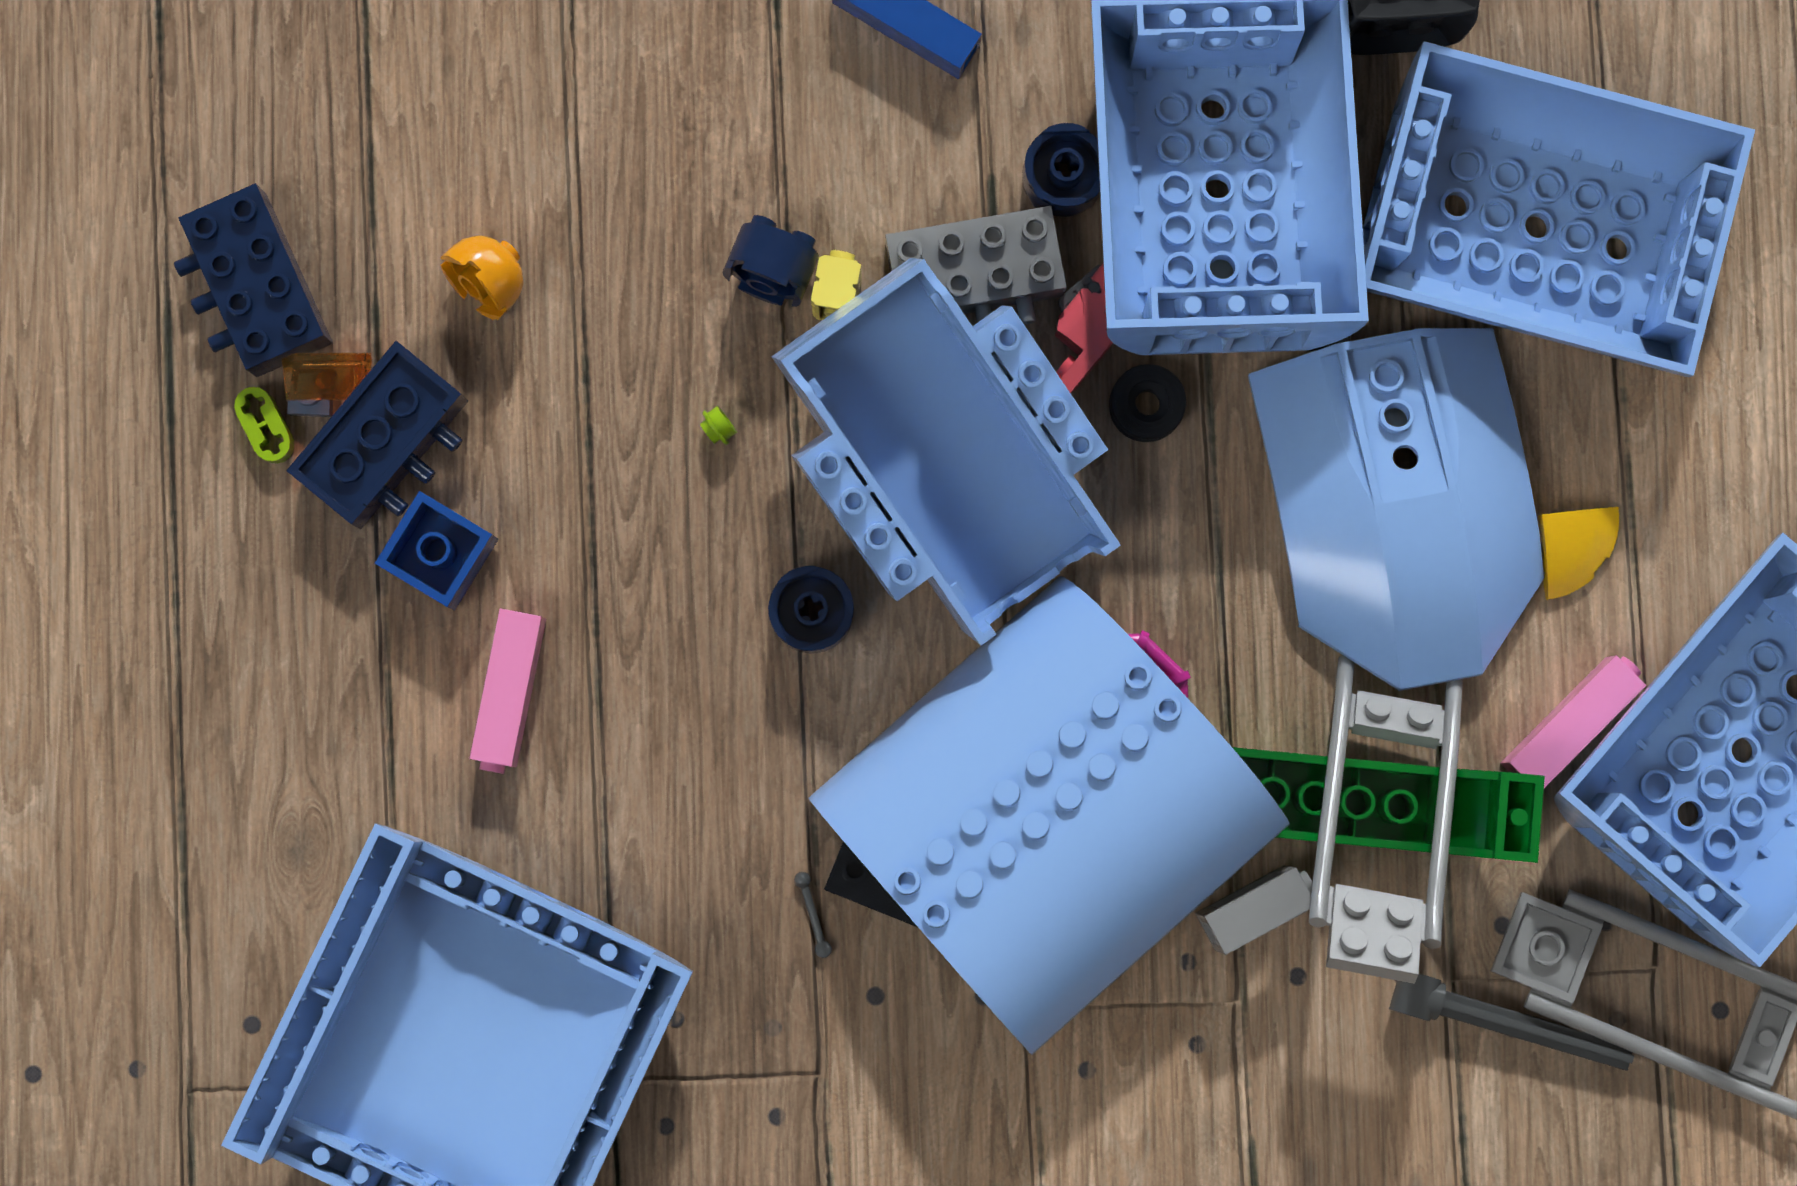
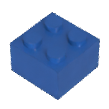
M419 491L375 561V564L455 611L499 539Z

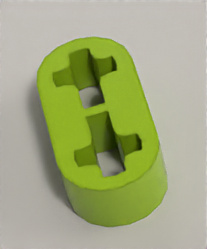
M249 387L242 390L235 399L234 408L254 451L260 458L269 463L278 464L285 462L291 457L295 443L275 400L268 392L259 387ZM252 397L259 401L265 400V404L260 407V411L265 419L262 422L251 412L246 413L245 411L251 406L249 399ZM268 428L277 438L283 437L284 439L279 444L280 452L277 454L271 450H264V446L269 443L264 432Z

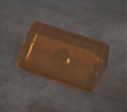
M293 353L283 358L286 401L346 400L371 371V353Z

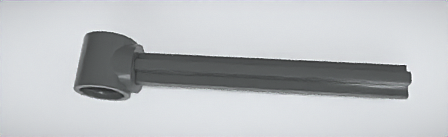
M1423 974L1418 975L1415 984L1397 981L1389 1007L1390 1010L1426 1021L1436 1020L1441 1015L1625 1071L1628 1070L1629 1064H1632L1634 1059L1633 1052L1580 1030L1446 991V985L1441 980Z

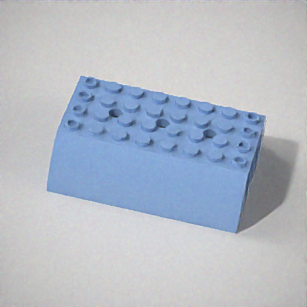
M1091 0L1106 330L1108 338L1118 347L1138 355L1307 351L1342 340L1364 327L1369 321L1348 0ZM1207 101H1216L1222 105L1224 114L1219 118H1209L1202 112L1201 105ZM1211 180H1220L1227 185L1229 193L1223 198H1214L1206 191V184ZM1216 260H1225L1232 266L1233 275L1226 279L1217 278L1212 274L1210 264Z
M1423 41L1409 68L1393 109L1363 224L1367 292L1683 377L1694 376L1755 129ZM1451 195L1461 197L1466 204L1465 214L1453 216L1448 213L1445 208L1446 197ZM1538 217L1544 221L1546 225L1544 237L1535 238L1527 232L1525 227L1527 218ZM1617 238L1623 241L1627 250L1624 259H1614L1607 253L1606 244L1609 239Z
M1784 533L1779 534L1554 796L1558 810L1572 827L1694 933L1731 956L1756 967L1762 966L1797 924V699L1792 698L1786 690L1788 679L1793 675L1797 676V544ZM1740 738L1747 740L1752 748L1750 758L1744 763L1737 761L1732 754V746ZM1685 802L1695 805L1698 811L1697 820L1691 826L1683 825L1678 819V809Z

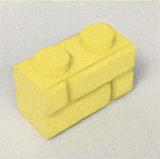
M831 250L830 255L819 257L816 281L814 282L811 296L812 314L816 319H825L859 295L862 282L861 264L855 260L854 254Z

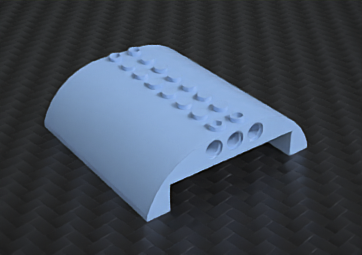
M1059 576L996 632L997 635L975 650L808 798L877 881L1031 1055L1290 825L1285 814L1260 780L1206 717L1093 599L1074 583L1062 576Z
M376 823L221 1146L259 1164L274 1158L331 1186H593L693 971L647 943L523 883L440 846Z

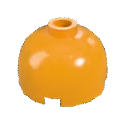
M480 235L464 238L453 245L440 258L445 260L440 265L441 269L456 292L464 300L467 294L478 300L482 306L477 308L476 311L492 320H499L520 296L524 284L522 269L517 262L520 260V256L516 249L507 241L503 240L499 243L491 237Z

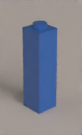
M832 0L834 5L957 79H960L981 44L982 34L927 0Z

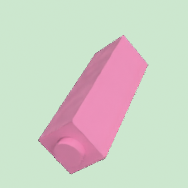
M499 609L469 758L480 761V770L504 774L506 766L517 767L546 619L542 616Z
M1617 655L1605 657L1500 764L1508 772L1545 776V788L1647 686L1639 678L1641 671L1632 661L1624 656L1621 658Z

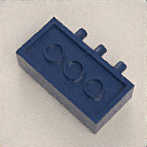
M256 183L178 217L194 253L175 261L174 267L180 277L201 269L211 290L191 299V305L198 315L218 306L227 326L226 330L207 338L213 352H218L235 344L245 369L255 377H260L333 344L270 200Z
M395 341L286 471L351 525L359 529L363 528L381 505L399 517L408 508V503L394 493V489L409 472L423 484H427L435 476V471L420 458L436 440L451 452L458 449L463 440L447 426L468 403V400L403 345Z

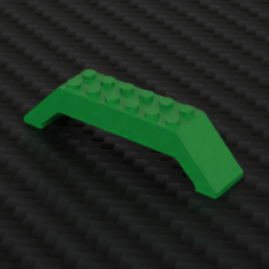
M1232 747L1270 793L1290 823L1275 838L1317 842L1328 756ZM1345 758L1335 843L1431 853L1440 767ZM1457 769L1449 855L1538 863L1545 776L1502 771Z

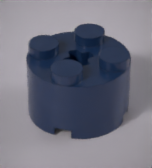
M1060 123L1050 126L1039 134L1029 146L1023 165L1022 181L1025 192L1035 208L1052 206L1053 216L1068 217L1080 214L1091 208L1099 198L1098 141L1085 127L1073 123ZM1060 164H1067L1068 171H1071L1070 177H1064L1062 172L1058 171Z
M754 215L751 222L744 223L741 226L723 269V276L728 281H730L732 275L741 281L738 289L757 299L782 306L784 299L793 300L791 307H797L801 304L819 260V255L813 248L816 240L801 231H793L791 234L776 228V223L771 219Z
M802 566L786 573L775 585L769 600L768 614L774 631L787 646L803 653H821L837 646L846 637L852 626L854 605L848 586L838 575L825 568ZM812 599L815 605L822 604L824 609L818 611L819 618L811 621L809 616H800V611L805 609L804 602Z

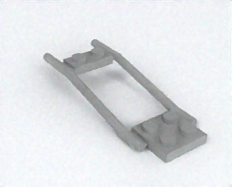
M1342 655L1338 658L1332 728L1312 882L1309 924L1314 927L1329 926L1326 967L1415 984L1419 975L1421 943L1427 948L1437 949L1441 946L1443 906L1459 755L1463 679L1446 682L1444 710H1442L1441 705L1358 690L1357 694L1352 693L1354 662ZM1349 729L1352 730L1351 734L1432 749L1442 746L1426 904H1423L1422 899L1335 884V887L1330 886Z
M1571 889L1568 890L1562 908L1526 893H1520L1490 972L1531 988L1525 1000L1524 1008L1797 1120V1101L1770 1091L1771 1086L1774 1085L1797 1023V982L1745 963L1727 953ZM1604 921L1761 986L1752 1005L1728 1073L1571 1009Z

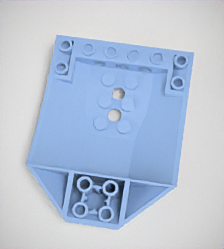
M1418 328L1337 343L1249 373L1248 380L1266 451L1284 537L1299 623L1298 627L1398 691L1481 676L1544 579L1540 533L1530 478L1515 410L1493 328ZM1392 408L1399 409L1405 413L1407 423L1401 427L1391 426L1385 420L1384 412ZM1400 448L1412 450L1417 457L1416 466L1407 470L1399 468L1393 461V453Z

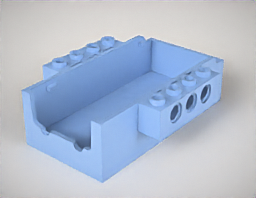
M909 258L771 356L823 430L822 434L791 456L887 593L894 600H900L927 580L961 630L981 646L997 635L990 626L993 621L1002 616V613L1007 608L1020 603L1059 575L1061 570L1067 565L1080 560L1091 552L1107 556L1121 546L1074 477V474L1108 451V448L1013 307L1002 305L972 326L952 295L937 279L924 259Z

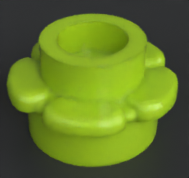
M716 406L709 412L704 410L702 414L705 420L700 423V426L714 444L719 440L725 445L729 444L728 439L735 435L737 431L719 406Z

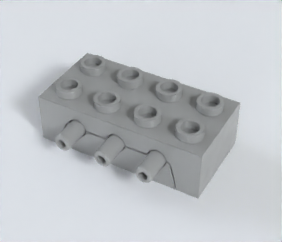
M1052 206L885 234V246L890 272L909 258L924 259L937 279L952 295L964 314L975 312L977 323L992 313V309L999 308L1002 305H1017L1018 316L1023 324L1036 322L1033 302L1040 301V299L1059 298L1066 290Z

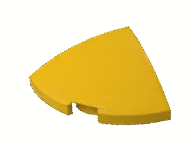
M1619 507L1576 510L1538 516L1544 558H1542L1544 569L1543 584L1546 600L1559 598L1580 589L1594 578V573L1604 560L1610 558L1618 536Z

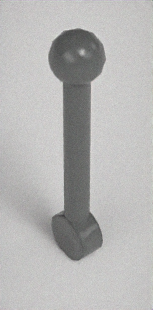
M799 872L794 878V883L802 891L817 941L815 953L821 958H826L831 954L832 947L828 941H825L809 888L811 877L806 872Z

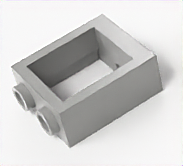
M1283 865L1195 914L1214 950L1227 955L1310 910L1312 880L1305 870L1300 872L1296 867Z

